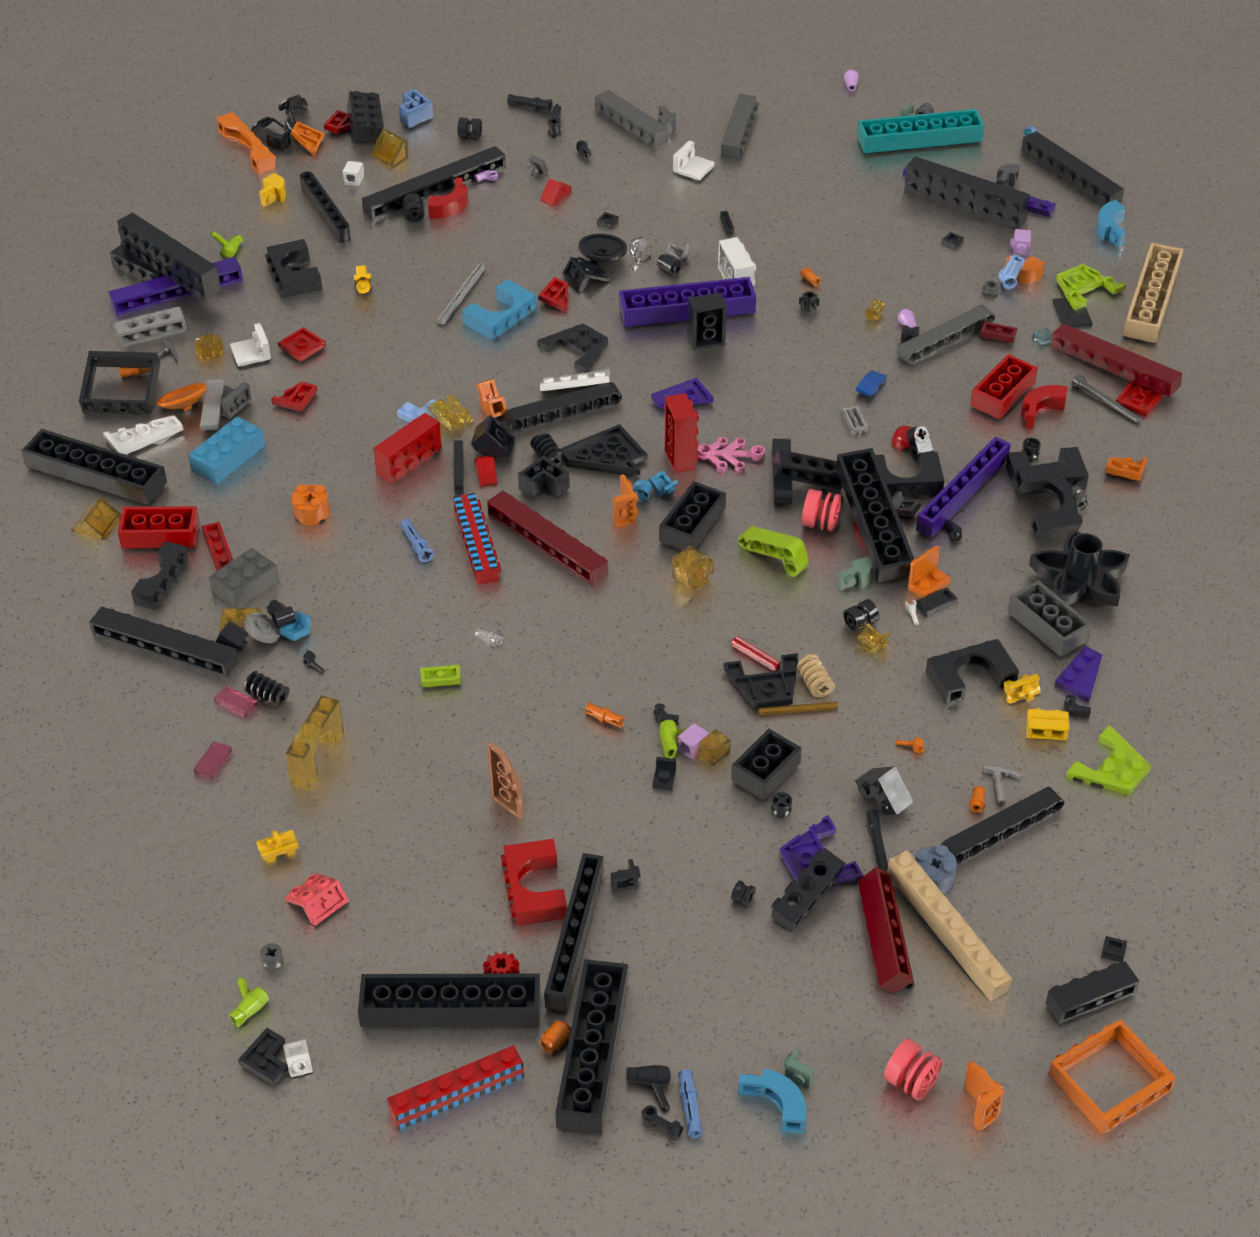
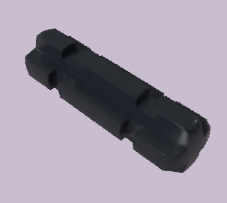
M721 211L720 218L726 233L733 234L734 226L728 211Z

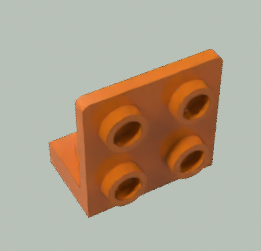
M624 474L620 475L621 495L613 497V525L615 529L636 524V516H638L636 506L638 495L636 492H633L630 480L626 479Z
M937 545L932 549H928L919 558H915L910 564L908 590L919 598L940 591L951 582V578L937 568L940 547Z
M971 1061L968 1063L964 1088L977 1100L973 1126L980 1132L1000 1117L1005 1091L998 1082L993 1081L987 1075L983 1067Z

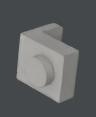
M668 242L664 255L668 254L682 262L689 257L690 251L688 250L690 245L686 244L684 249H681Z

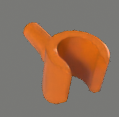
M920 737L914 738L913 741L896 740V745L913 747L915 753L924 752V742Z

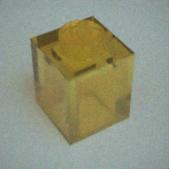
M715 729L699 742V756L714 766L730 753L731 740Z

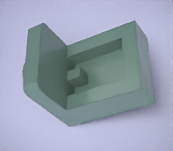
M796 1048L793 1054L789 1053L784 1061V1066L786 1067L785 1076L797 1085L810 1088L814 1080L815 1069L799 1062L801 1050Z

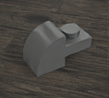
M665 105L659 106L658 121L668 127L669 136L676 130V113H670Z
M1006 164L999 167L996 183L1014 187L1019 177L1020 165Z

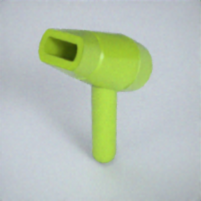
M211 232V237L223 245L220 250V256L223 259L232 258L243 242L241 235L233 236L227 241L217 232Z
M665 720L660 724V737L665 757L668 758L675 757L678 736L687 729L677 730L676 723L673 720Z
M243 977L237 980L243 1000L235 1010L228 1014L232 1023L238 1028L246 1019L262 1009L269 1000L267 992L260 987H256L250 992L247 982Z

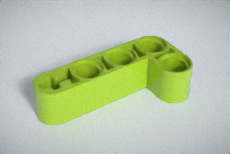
M750 526L737 539L738 544L745 550L782 559L786 572L793 577L797 576L809 565L806 548L800 538Z

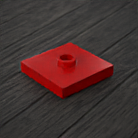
M304 327L278 342L280 349L300 362L326 346V341Z

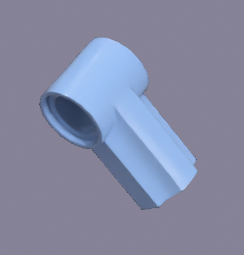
M1013 254L1006 267L1000 270L998 274L1005 289H1013L1017 285L1016 278L1025 263V260L1019 255Z

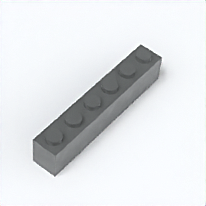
M607 90L595 96V109L654 148L668 141V127L612 91Z
M738 95L721 143V157L739 160L740 154H743L744 145L747 143V136L749 137L750 128H752L756 111H758L759 102H756L757 96Z

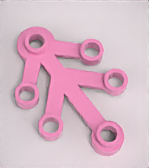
M720 437L713 444H701L696 449L698 458L712 462L717 466V471L720 473L727 471V463L720 461L717 457H722L732 464L737 473L745 471V463L734 457H749L757 462L762 461L765 457V448L760 445L753 446L751 451L735 450L745 448V439L741 437L736 438L730 445H728L727 438Z

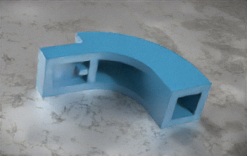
M1117 200L1105 204L1100 209L1096 231L1103 241L1109 239L1116 246L1121 247L1124 245L1126 232L1116 223L1124 220L1126 208Z
M763 1069L762 1076L739 1074L738 1095L764 1097L772 1100L777 1104L782 1113L781 1131L804 1134L806 1104L801 1091L794 1082L781 1073L768 1069Z

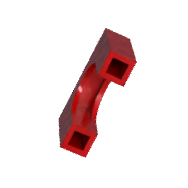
M554 838L505 845L504 854L500 855L501 865L506 867L507 870L503 871L504 881L510 887L506 888L508 901L513 903V905H509L511 918L516 920V926L565 919L567 903L564 889L533 892L520 884L522 878L531 872L558 868Z

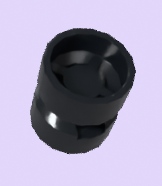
M460 117L457 127L458 137L468 138L470 136L473 139H480L482 120L476 118L469 120V118Z
M415 193L406 195L402 200L405 219L410 223L422 221L425 212L421 196Z
M870 599L845 609L843 612L844 621L852 632H857L877 622L880 616L876 605Z

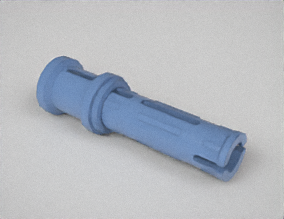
M410 519L402 520L400 526L412 542V549L418 553L419 560L421 562L432 560L434 551L428 547L427 540L421 538Z

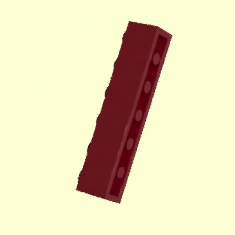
M875 867L858 880L859 892L879 987L896 994L914 980L891 874Z

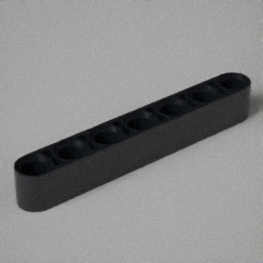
M310 171L302 172L300 174V183L303 193L335 239L340 243L348 242L351 239L349 223L315 175Z
M609 382L508 409L504 413V419L512 431H520L616 405L622 400V394L614 383Z
M1046 787L946 839L940 845L948 848L955 856L957 865L1059 812L1063 808L1065 801L1051 787Z

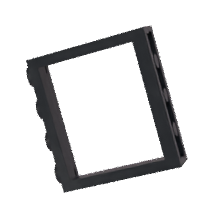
M89 351L79 397L82 412L152 413L160 369L158 353ZM96 367L151 368L145 400L90 399Z

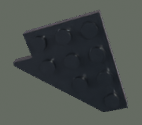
M620 424L560 448L564 454V460L569 465L632 475H640V468L636 464L648 459V454Z

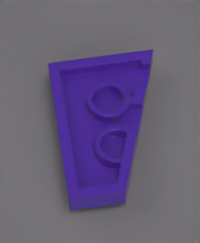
M698 378L651 394V399L659 409L665 408V397L686 393L688 399L692 400L693 405L714 403V397Z
M1085 646L1055 680V685L1089 703L1102 654Z

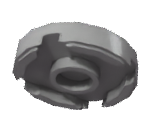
M250 613L243 624L246 632L261 642H276L280 637L281 627L276 628L273 620L267 618L268 615L264 613Z

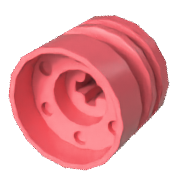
M809 489L802 514V526L815 529L818 521H821V530H825L828 523V531L834 532L841 515V495L835 494L832 502V493H828L825 500H823L822 491Z
M908 1038L898 1046L891 1056L883 1078L896 1088L901 1087L905 1083L904 1092L907 1095L911 1094L912 1098L919 1101L935 1084L941 1071L943 1060L938 1056L933 1057V1053L930 1051L922 1055V1046Z

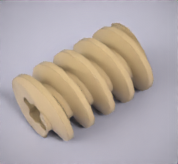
M809 654L799 661L797 670L814 697H825L833 692L835 684L832 682L828 672L825 671L817 655Z

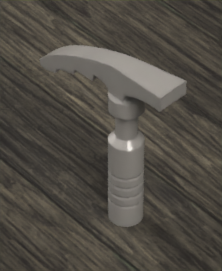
M983 766L982 773L992 774L996 782L994 786L997 804L1004 805L1005 796L1003 784L1000 781L1001 775L1010 776V778H1015L1016 780H1021L1022 775L1000 767Z

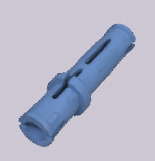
M685 1069L678 1073L681 1086L679 1094L680 1098L683 1099L688 1136L690 1138H698L703 1135L696 1098L698 1090L694 1086L693 1072Z

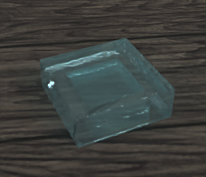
M1045 328L1033 332L1032 338L1042 347L1051 344L1052 332Z

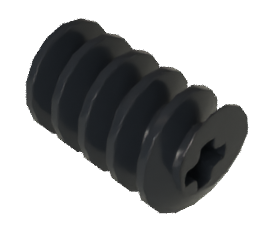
M545 433L531 439L530 445L539 458L544 455L560 466L564 460V454L551 435Z
M253 671L249 674L244 685L247 694L258 698L260 701H264L273 708L283 705L290 693L289 687L283 686L282 683H277L276 680H271L268 676L265 677L263 673L258 674V671Z

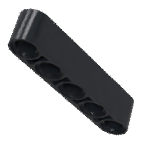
M773 438L772 461L778 449L791 452V439ZM773 472L774 503L792 504V480L776 478Z

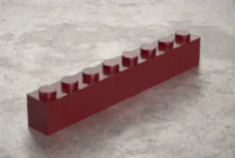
M1064 323L1052 333L1051 347L1130 381H1134L1158 393L1171 397L1181 387L1182 373Z
M502 490L487 501L488 515L591 585H594L608 574V560L605 557L600 556L590 547L585 546L578 539L572 537L565 530L560 529L551 521L542 517L538 512L533 511L526 504L515 499L512 495Z

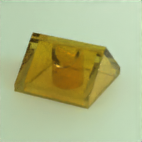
M383 128L370 156L394 168L408 159L407 140Z
M100 497L87 507L71 528V532L105 540L121 518V513L103 497Z

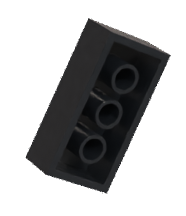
M349 91L347 111L351 141L382 143L384 125L379 94Z
M693 481L659 525V542L692 554L726 509V493Z

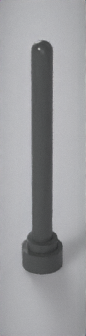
M1080 374L1074 376L1071 381L1073 387L1086 390L1136 424L1141 423L1142 420L1139 416L1089 385L1084 376Z

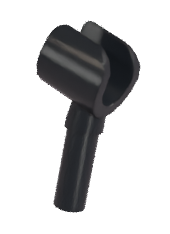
M307 651L303 655V664L305 666L311 665L321 674L324 673L325 670L314 661L316 655L312 651Z

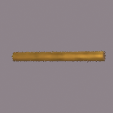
M838 702L758 708L759 716L837 710Z

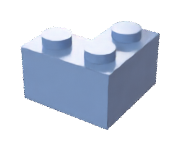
M412 89L402 94L403 104L399 106L400 122L408 128L433 117L432 101L419 91Z

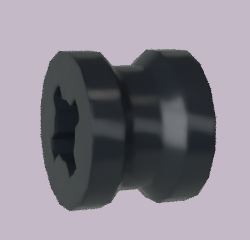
M785 792L774 794L771 801V813L777 818L788 817L792 811V797Z
M739 880L733 888L731 900L741 901L744 906H749L755 895L756 887L752 885L747 886L743 881Z

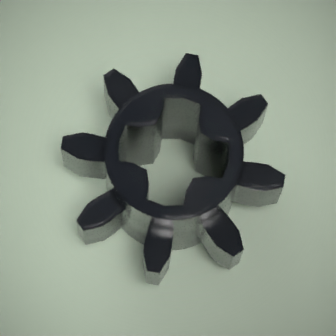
M807 291L802 293V297H799V304L804 311L812 312L816 310V306H819L820 299L814 292Z

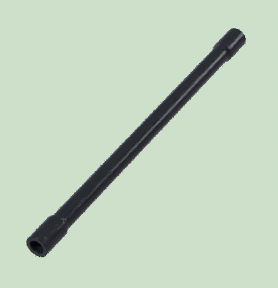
M870 809L866 812V818L871 832L877 866L879 869L887 872L888 862L880 829L879 814L876 809ZM914 981L903 989H912L915 986Z

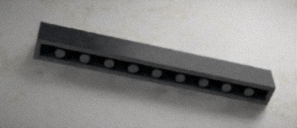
M494 146L362 198L363 212L372 220L403 209L402 200L410 193L420 195L423 201L428 199L429 196H436L455 188L456 178H462L463 184L475 180L474 175L481 172L506 168L505 154Z

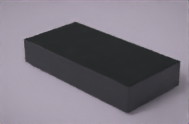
M947 587L916 600V606L928 617L958 604V598Z

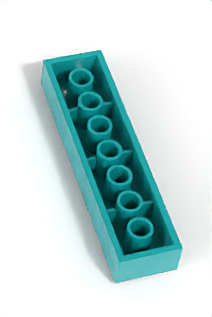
M977 109L858 120L857 138L864 153L923 147L930 148L952 144L960 145L962 143L982 142L985 125Z

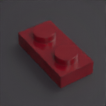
M984 321L980 337L1014 343L1017 328Z

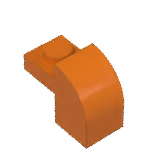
M1010 255L1009 257H1007L1006 265H1007V263H1008V261H1009L1011 255ZM1033 256L1029 257L1016 278L1017 282L1033 283L1043 276L1045 262Z
M491 378L477 383L476 386L480 396L479 403L486 416L492 415L495 418L504 415L507 411L504 396L498 395L494 379Z

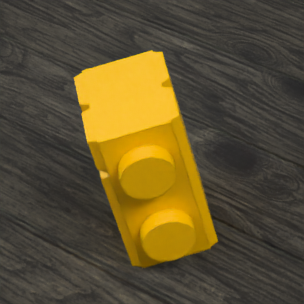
M1039 708L1027 710L1025 722L1026 738L1067 741L1069 733L1068 712L1041 710Z

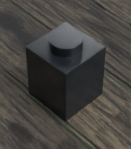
M229 621L219 633L216 642L236 648L237 652L238 650L243 651L248 644V641H246L248 633Z

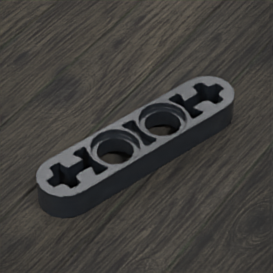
M454 440L455 493H464L463 440Z

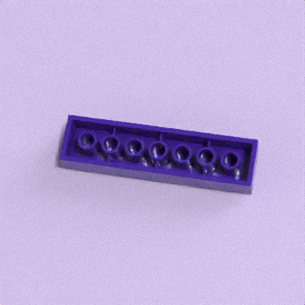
M750 277L619 290V308L624 327L688 320V298L721 293L726 302V316L756 313V294Z

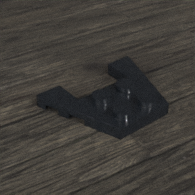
M584 323L537 340V346L547 352L562 344L581 355L582 357L574 362V366L583 373H588L589 367L595 363V358L601 354L608 343V337Z
M798 653L781 655L780 661L783 671L745 675L741 661L723 663L724 671L753 709L793 703Z

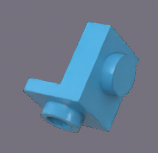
M663 470L648 480L660 498L665 495H672L679 483L677 480L672 482Z
M295 611L296 622L281 627L280 635L291 641H297L310 634V616Z

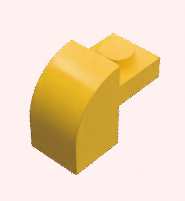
M276 173L264 178V189L259 191L261 205L266 207L276 200L284 201L286 198L284 179Z

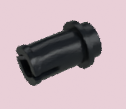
M580 140L576 143V149L582 154L584 159L589 158L587 153L590 157L592 156L586 141Z

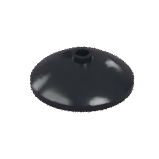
M610 234L587 235L579 241L578 246L579 251L586 258L600 263L616 261L627 252V244L621 238Z

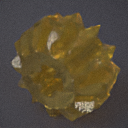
M206 333L205 335H199V338L195 339L194 348L199 358L204 357L205 360L208 358L212 359L213 357H219V354L223 353V341L218 334Z

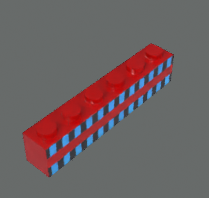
M475 493L454 496V511L476 584L480 585L499 581L498 573H501L500 562H496L497 553L495 549H492V537H488L489 528L488 524H484V512H480L482 510L480 499H476Z
M512 1045L388 1097V1111L397 1131L524 1078L523 1061L515 1046Z

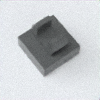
M534 155L529 158L531 164L528 169L531 170V175L537 176L539 172L545 174L548 171L544 160Z

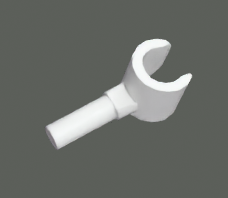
M913 600V604L910 605L905 601V612L911 615L914 625H918L919 622L916 616L917 602Z

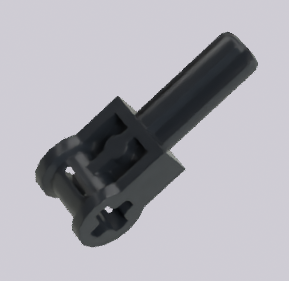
M559 104L553 106L550 119L547 121L549 126L548 136L550 138L561 136L560 116L562 107Z

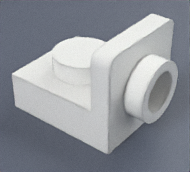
M306 1039L283 1045L290 1077L313 1071Z

